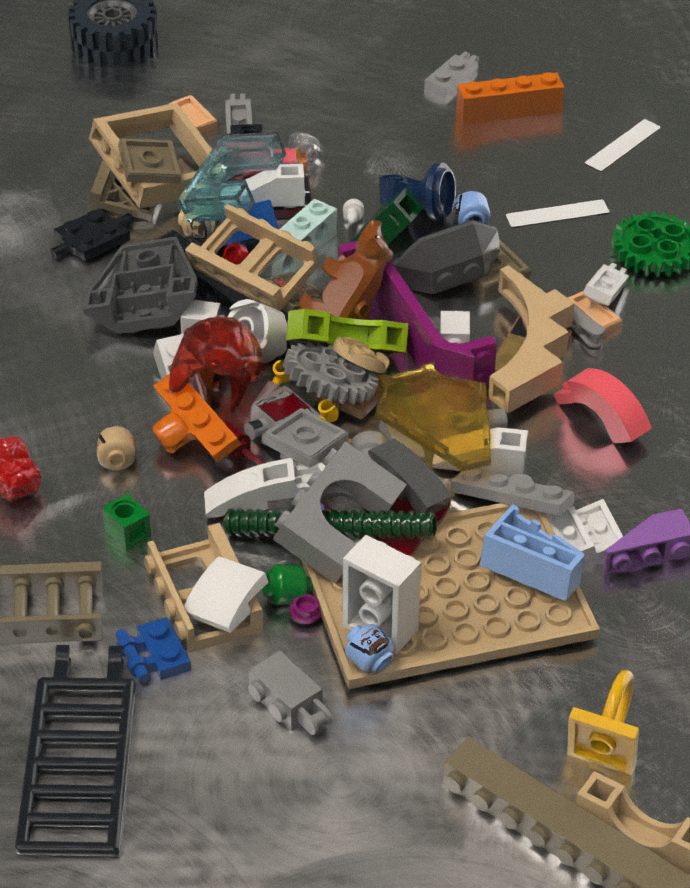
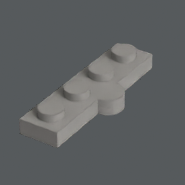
M471 467L465 468L451 480V492L508 505L514 504L517 507L561 516L575 503L573 491L564 490L559 486H546L534 483L531 477L526 474H515L507 477L505 474L487 473L480 471L478 468Z

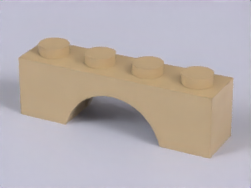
M594 771L577 793L576 804L690 875V818L687 817L684 821L676 824L657 821L643 813L632 802L624 785Z

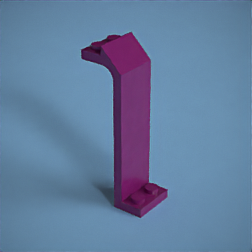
M357 241L338 245V258L342 254L345 257L353 255L356 251ZM390 262L386 265L383 271L381 286L374 297L379 308L388 321L408 323L406 349L433 391L472 401L473 392L489 388L490 375L495 373L497 342L493 336L460 344L451 343L443 339L393 263Z

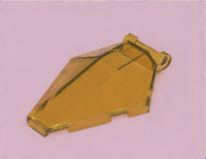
M431 363L421 365L419 369L388 376L386 373L376 375V378L379 379L377 390L383 392L377 406L376 418L461 471L491 465L489 415L486 405V383L460 379L458 377L449 378L438 373Z

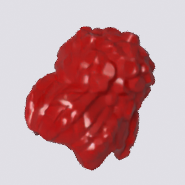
M15 436L0 438L1 496L12 502L16 499H23L32 493H37L42 484V475H40V469L36 467L33 460L29 457L23 439Z

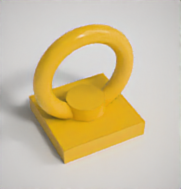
M622 670L615 678L602 716L573 707L568 721L567 755L632 776L637 761L639 728L624 723L634 687V676L630 670Z

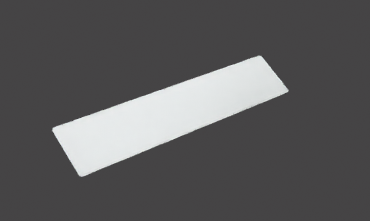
M644 119L585 163L602 171L661 127Z
M602 199L508 213L506 217L511 227L609 213V210Z

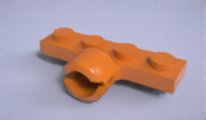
M177 368L153 386L160 397L171 408V412L157 421L152 427L158 441L170 454L178 452L192 440H197L217 463L241 445L238 438Z

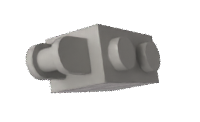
M281 650L249 669L248 689L253 699L257 702H262L270 710L274 719L278 722L282 721L291 731L301 725L310 734H315L319 731L321 725H329L333 722L331 712L323 704V689Z

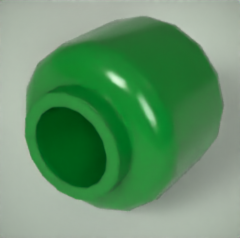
M275 564L270 568L269 572H265L269 583L262 588L263 595L275 606H290L296 597L304 596L305 594L310 595L311 577L306 575L304 568L300 565Z

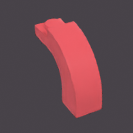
M587 368L562 384L563 388L553 394L558 405L582 403L593 409L603 421L612 443L632 442L652 429L644 409L634 394L620 380L603 370Z

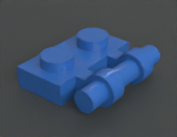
M167 617L136 626L137 637L129 635L126 629H120L115 634L118 641L117 646L123 647L122 655L126 656L128 660L127 667L131 675L137 677L139 683L148 682L151 678L149 673L154 671L157 672L160 680L191 670V661ZM146 651L148 657L140 656L139 653Z

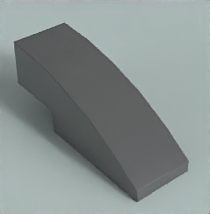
M393 438L368 451L369 456L374 462L407 484L398 498L400 501L407 499L416 513L419 511H423L425 514L429 511L436 513L447 507L452 494L432 469L404 444Z

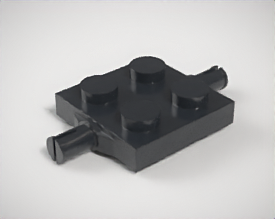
M101 209L89 211L86 215L67 221L53 229L55 239L62 244L50 248V254L54 259H57L64 254L71 253L87 261L130 241V231L125 226L133 224L134 218L130 213L116 219L111 218Z

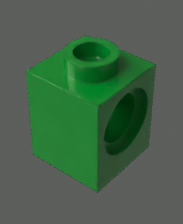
M129 494L113 500L102 507L104 529L125 550L151 537L150 514Z

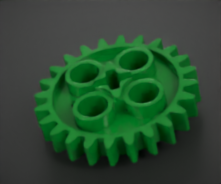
M642 211L641 217L633 213L631 220L624 217L623 222L617 223L616 229H613L611 240L613 255L618 256V262H625V268L634 266L635 273L645 270V276H648L651 272H655L657 277H660L661 272H665L669 277L672 271L681 274L682 268L690 270V225L687 226L686 219L678 221V215H674L671 218L667 217V212L659 216L656 211H653L652 215H647L646 212Z

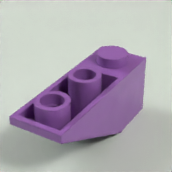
M682 508L651 515L605 550L604 575L690 557V522Z

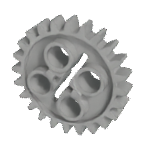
M307 342L306 345L298 343L297 346L292 345L291 349L287 350L282 367L285 368L284 373L290 375L289 380L298 381L296 386L306 387V392H316L318 398L324 396L330 402L333 399H337L341 404H344L345 400L352 405H355L356 401L364 404L365 400L370 401L371 397H374L379 379L376 378V372L360 367L343 358L334 351L332 345L324 347L321 343H318L317 346L310 342Z

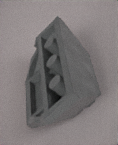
M471 220L419 238L400 258H397L392 263L410 290L436 294L486 276L500 253L498 229L494 226H488Z

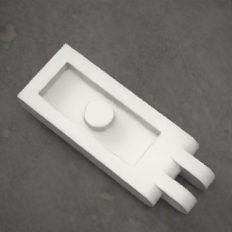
M611 263L610 266L603 264L586 285L583 295L590 297V300L596 304L609 306L629 279V275L626 274L627 269L622 267L618 271L616 270L617 264Z

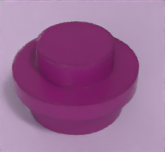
M309 594L296 597L290 605V617L300 624L316 622L321 617L317 598Z

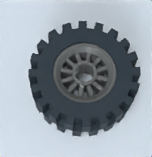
M74 0L73 5L69 7L68 18L72 52H75V56L78 59L83 57V62L89 64L94 61V66L101 67L102 64H107L108 68H114V64H121V67H127L128 62L132 61L135 65L140 63V57L147 59L150 57V52H155L156 45H158L157 12L153 0Z

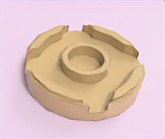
M338 337L333 345L334 351L340 356L370 371L385 373L390 365L388 357L379 351L375 355L370 350L371 348L368 347L369 345L356 339Z

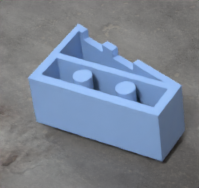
M512 504L484 535L480 566L521 582L523 585L545 592L552 597L567 601L580 585L585 554L557 534L550 536L541 529L540 522L535 519L530 522L519 514L520 508Z

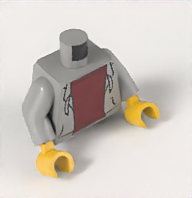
M278 360L272 368L275 374L272 381L268 380L251 406L250 422L244 425V432L250 437V440L262 438L263 433L300 408L330 423L338 419L339 411L327 398L319 403V414L286 385L279 387L281 383L290 381V375L284 373L283 361Z

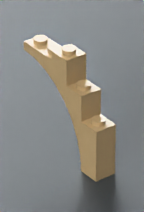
M507 265L500 269L498 291L512 303L521 316L527 335L518 353L505 366L490 375L488 398L500 408H504L505 412L510 413L561 384L563 362L559 358L567 354L569 332L565 329L573 325L575 303L556 289L545 293L521 273Z

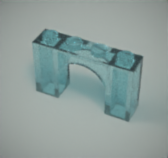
M278 132L221 135L178 198L179 206L187 222L225 220L227 217L223 207L226 204L235 208H242L249 213L255 201L247 181L227 180L245 172L277 170L286 156V151Z

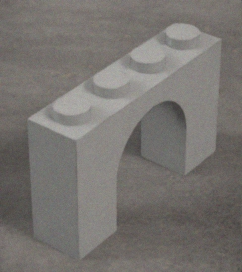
M346 441L338 451L334 448L331 449L322 462L326 466L323 471L318 468L315 470L307 482L311 486L306 492L303 489L299 491L291 503L295 507L290 513L287 510L283 512L275 524L279 530L273 538L274 541L335 584L343 575V558L356 543L328 523L322 513L320 500L328 496H343L355 501L369 512L375 510L378 514L379 511L384 510L387 514L407 485Z

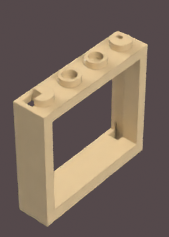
M177 103L93 119L89 136L90 142L139 209L223 191L226 177L228 176L226 166L217 157L212 147L208 145L200 131L195 128L187 114L183 112ZM170 127L201 168L200 171L181 174L180 184L127 182L119 153L118 137Z

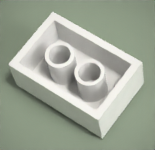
M365 535L343 558L342 626L351 631L357 625L362 627L369 624L377 625L393 641V653L397 654L419 629L421 562L389 547L384 542Z

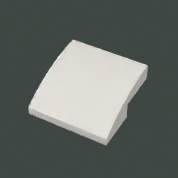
M604 499L578 510L572 505L561 516L546 514L554 533L585 554L584 561L605 557V550L623 537Z
M218 556L199 578L184 607L190 618L231 633L251 613L248 602L269 582L265 572Z

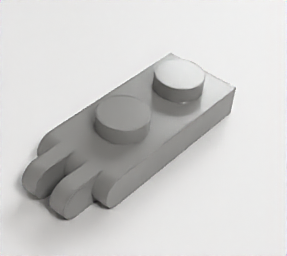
M466 51L460 56L455 54L425 79V89L446 97L457 88V84L463 83L477 70L479 57L476 55L471 56Z
M240 93V100H235V94H230V100H225L227 142H231L230 125L252 124L251 99H246L245 93Z

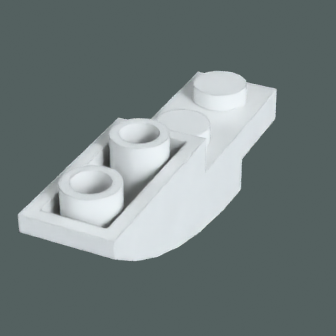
M293 458L260 464L233 474L204 491L206 517L225 516L230 508H233L235 511L237 509H244L245 512L247 509H253L254 512L256 509L266 510L268 509L267 501L294 498L301 489L306 492L311 487L307 484L308 480L317 468L323 471L325 465L321 462L316 463L310 468L305 465L294 466Z

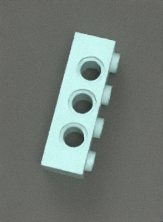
M313 199L279 230H286L302 242L308 241L315 247L317 253L337 235V208ZM280 253L259 277L265 278L295 272L304 263L285 253Z

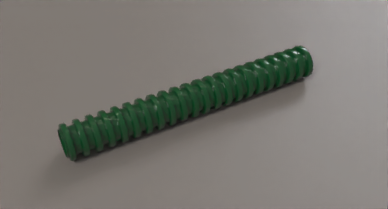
M230 508L224 517L225 532L229 537L235 534L238 537H242L244 534L247 537H252L254 534L256 537H261L263 534L266 537H271L272 534L275 536L279 530L275 524L283 512L280 509H276L274 512L271 509H266L265 512L262 509H256L255 512L253 509H247L245 512L244 509H237L235 511L233 508ZM322 510L328 523L346 537L349 535L351 539H355L357 536L362 539L365 535H368L374 539L376 536L380 539H385L386 536L389 539H394L396 536L399 539H404L407 536L409 540H413L417 536L419 540H423L424 537L432 540L437 532V518L433 511H429L427 514L423 511H419L417 514L414 511H409L408 514L404 511H399L398 514L395 511H389L386 514L384 510H381L377 514L375 510H371L369 513L365 510H361L359 513L356 510H352L350 513L347 510H342L340 513L337 510H332L331 513L328 510Z

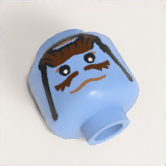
M478 191L464 192L454 201L453 209L458 225L471 220L486 225L489 223L491 215L488 201L482 193Z
M369 624L364 627L357 625L348 633L345 654L362 672L380 673L393 661L395 656L392 653L394 643L377 625Z

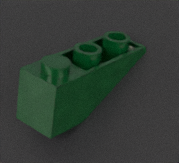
M406 187L388 199L369 221L378 220L382 222L381 233L388 245L415 219L424 207ZM368 222L350 242L358 241Z

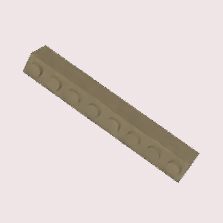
M468 737L444 760L442 783L451 792L460 794L471 801L479 810L488 812L509 829H514L527 837L534 845L542 847L557 856L565 865L572 866L582 872L593 883L600 884L605 888H690L689 874L472 738Z

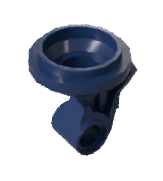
M435 162L421 180L397 174L379 177L381 205H384L388 199L407 187L422 204L424 211L432 222H443L453 210L456 197V182L454 173L446 163Z

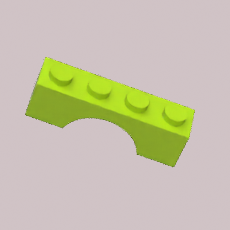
M310 309L288 311L287 341L310 342L312 344L321 343L324 346H333L338 337H349L369 345L370 350L375 353L379 351L383 354L406 353L408 323L344 318L331 315V312Z

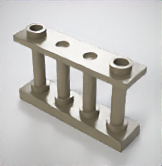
M102 561L0 565V597L15 596L14 617H0V644L103 640L101 613H92L93 593H103ZM60 594H80L79 614L60 615ZM47 595V615L27 616L28 596Z

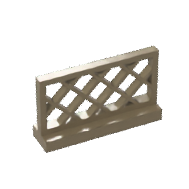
M103 160L90 191L87 213L92 210L104 209L124 215L130 213L133 217L152 221L157 205L148 207L149 211L137 208L134 201L127 197V191L124 187H119L116 184L119 180ZM117 196L122 200V202L118 203L108 201V199Z

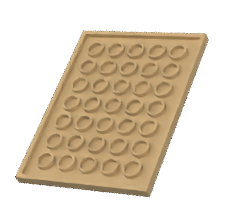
M499 503L447 513L443 521L437 526L434 539L428 540L426 537L420 543L412 556L415 560L421 562L419 629L397 654L393 653L395 655L393 661L377 674L374 672H362L345 654V648L348 643L346 637L350 630L342 626L343 575L335 584L301 560L306 575L311 577L312 592L318 600L324 625L348 689L599 638L600 628L580 586L577 587L567 601H564L480 566L484 535L511 507L508 504ZM518 507L520 508V515L530 522L533 519L541 523V529L550 536L555 535L545 513Z

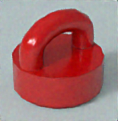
M232 242L225 248L222 258L238 265L249 255L247 247L243 244Z

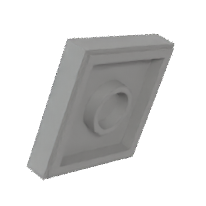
M300 408L263 433L262 443L310 468L325 458L332 448L336 450L345 441L348 442L349 432Z

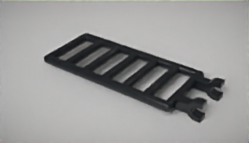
M56 645L53 677H42L37 681L14 847L19 855L114 857L120 852L137 686L133 679L122 678L124 667L122 646H109L107 678H69L71 669V658H69L70 645ZM49 690L123 692L121 705L48 703ZM46 717L120 718L119 731L44 730ZM42 743L117 745L116 758L41 757ZM39 770L114 772L113 786L37 784ZM35 798L111 799L110 814L33 812ZM31 826L108 828L107 842L30 841Z

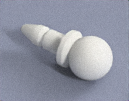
M349 199L343 205L345 219L350 224H355L362 218L364 205L360 200Z

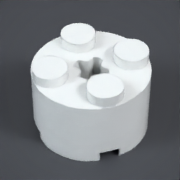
M250 299L238 301L229 308L231 312L227 318L223 317L220 325V339L225 349H228L236 357L257 364L268 363L285 353L287 349V322L282 312Z

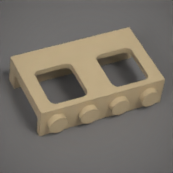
M226 204L223 208L227 218L201 247L192 242L185 249L191 267L257 302L281 311L320 266L315 247L308 241L302 242L296 239L286 230H279L271 226L264 219H257L249 215L242 208H235ZM236 231H242L260 241L242 263L236 265L216 255L219 249ZM280 253H285L304 263L284 287H278L259 277Z
M220 523L208 526L207 540L159 552L154 541L147 542L148 555L144 556L146 570L149 575L154 574L156 592L158 596H164L166 614L169 619L174 618L175 633L180 641L184 640L189 652L263 632L262 608L255 595L248 602L251 613L231 633L218 629L195 636L194 627L184 607L194 586L177 591L167 571L168 568L194 561L202 562L206 570L218 556L239 563Z

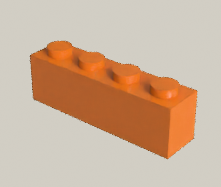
M558 72L457 84L456 110L462 125L562 113L564 85Z

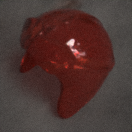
M232 317L206 318L186 328L172 361L169 377L170 392H180L198 371L203 369L220 375H229L231 382L230 411L234 413L250 385L256 384L265 372L266 367L257 338L246 325Z

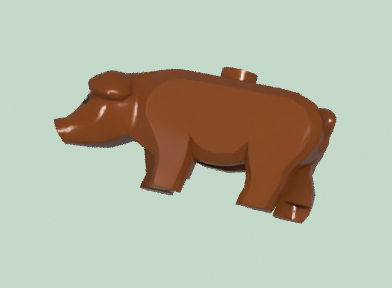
M372 220L368 222L357 241L356 251L353 255L345 257L342 254L337 261L330 256L326 258L322 264V270L331 280L323 291L321 301L312 299L306 292L298 302L300 309L331 312V315L352 319H363L369 314L370 304L382 283L384 267L392 261L395 254L388 248L382 236L381 221Z

